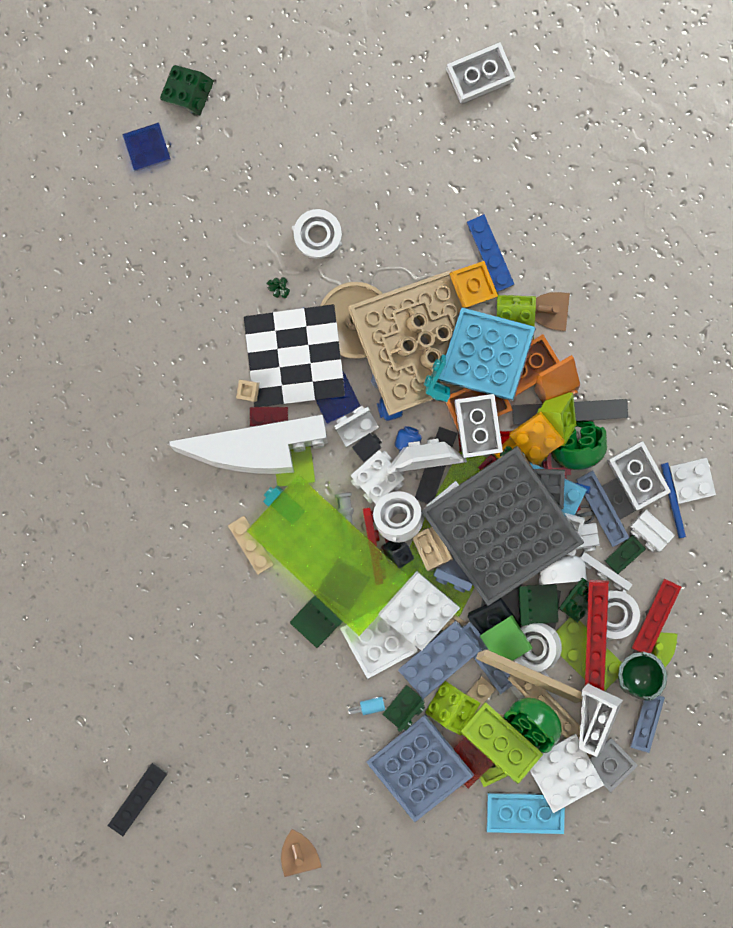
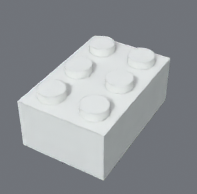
M500 42L449 63L446 67L461 104L513 83L515 80L514 73Z
M494 394L454 400L463 458L503 452Z
M643 441L607 460L634 510L637 511L671 492Z

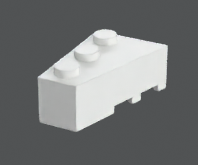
M587 684L582 689V720L579 749L598 757L604 748L623 700Z

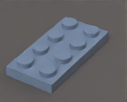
M455 620L428 643L422 651L420 650L401 666L398 671L424 699L480 652L481 648Z

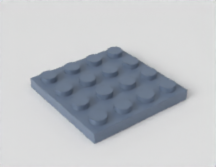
M426 715L422 716L407 731L401 733L366 762L414 822L474 776L472 771Z

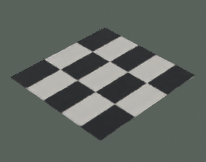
M334 304L244 316L251 381L260 383L257 402H254V407L345 396Z

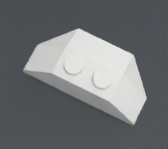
M432 439L427 440V444L420 445V441L408 443L409 447L402 448L388 467L387 472L394 473L467 461L466 458H463V455L446 442Z

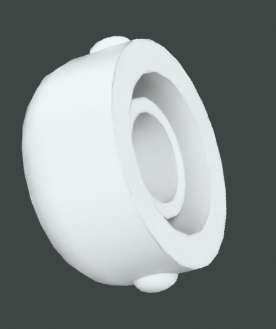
M313 209L307 211L299 217L295 226H292L296 246L304 255L310 258H326L332 255L338 247L342 246L340 223L333 214L326 210ZM314 226H322L327 231V237L321 243H314L309 239V231Z
M401 491L391 492L383 496L377 502L373 512L374 522L379 533L392 542H405L412 539L420 531L424 521L417 499L411 494ZM403 513L407 515V518L402 523L396 524L390 521L396 514Z
M564 556L539 572V585L577 582L581 578L587 580L585 563L578 556Z
M624 589L623 591H609L608 608L613 605L620 606L623 610V618L619 623L607 622L608 641L629 636L639 623L640 610L638 604Z
M533 623L521 627L530 644L534 638L539 639L544 646V650L540 656H537L531 649L514 661L536 672L554 667L562 651L561 640L556 630L543 623Z

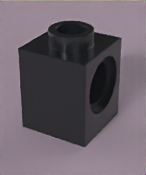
M369 433L356 443L352 449L365 462L382 448L380 446L382 442L376 434L372 436Z
M388 541L381 546L387 561L398 569L414 560L412 552L405 542Z

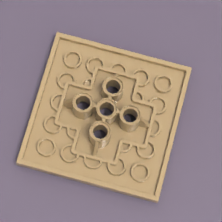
M454 269L348 307L389 415L433 400L430 395L426 394V386H424L427 375H431L433 372L432 367L434 364L428 360L427 356L428 354L433 355L435 362L436 359H440L442 354H447L462 307L449 275ZM414 318L420 320V327L414 324ZM438 330H442L445 333V338L439 337ZM421 336L427 338V345L421 342ZM404 342L410 345V351H406L403 348ZM439 379L437 380L438 383L450 387V393L463 388L439 381Z

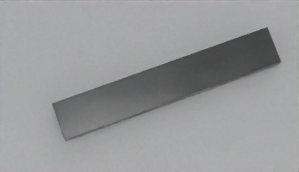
M627 399L574 402L576 421L628 418ZM543 404L512 405L513 425L525 423L537 414L538 409Z

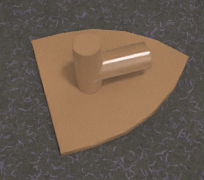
M550 292L536 297L535 321L549 329L566 331L570 293Z
M292 829L282 847L281 863L284 877L322 867L316 848L310 840Z

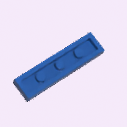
M485 214L467 221L469 230L482 260L485 261L496 292L515 285Z

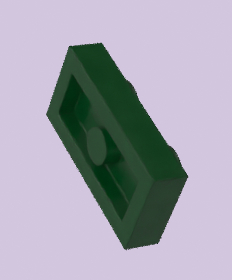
M631 535L604 561L616 574H619L646 548L634 535Z

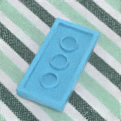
M488 793L487 832L564 834L565 807L553 813L543 794Z

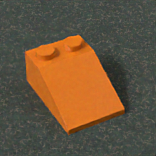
M571 355L538 374L534 391L542 404L546 400L569 392L573 393V396L578 394L580 381L574 357Z

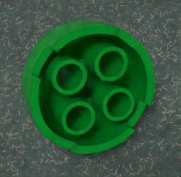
M586 420L576 421V427L581 428V438L579 441L577 440V432L574 428L565 446H560L551 452L553 459L560 466L570 470H584L595 466L604 458L608 447L606 430L604 427L596 426L593 421Z
M529 697L519 699L504 714V718L507 719L508 723L532 745L539 748L538 750L541 753L550 752L561 737L562 725L560 718L548 704L539 699Z

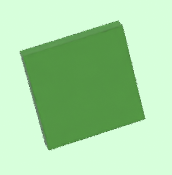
M513 616L508 617L480 635L489 651L511 661L533 648Z

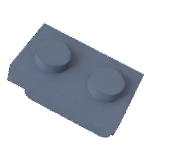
M455 559L446 562V564L436 568L433 575L437 577L436 581L445 585L447 582L454 584V589L464 593L465 589L470 591L472 587L471 581Z

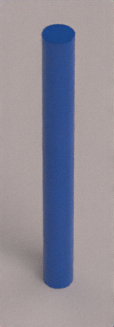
M663 463L661 467L665 482L671 491L668 493L678 538H684L686 534L669 463Z

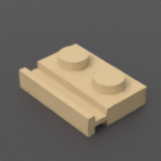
M433 527L417 533L412 538L428 572L446 564L448 561L454 560Z

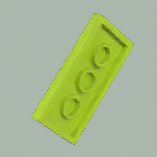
M569 617L556 630L562 644L560 656L585 680L587 627L580 620L577 623ZM607 647L605 691L618 679L619 668L622 664Z
M486 702L460 731L463 736L517 784L521 782L543 755Z

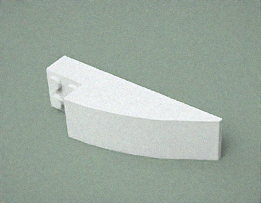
M323 415L169 441L170 446L175 452L209 465L233 471L260 474L293 473L291 449H294V452L306 450L305 447L313 446V449L324 447V444H328Z

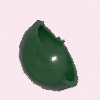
M647 652L633 653L625 658L620 665L618 674L620 688L625 693L646 701L653 700L661 695L666 687L668 678L666 668L661 660Z

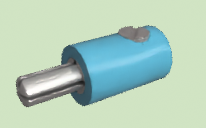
M383 697L361 701V706L348 708L350 715L362 712L364 716L385 711Z

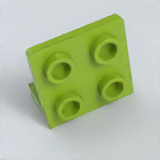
M498 295L497 317L535 327L536 296Z
M444 681L425 713L445 728L461 736V729L473 717L481 703L463 693L449 682Z

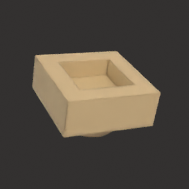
M239 379L236 398L257 402L260 383Z

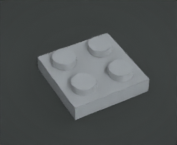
M611 737L606 741L598 757L592 755L589 758L604 786L610 792L638 766Z

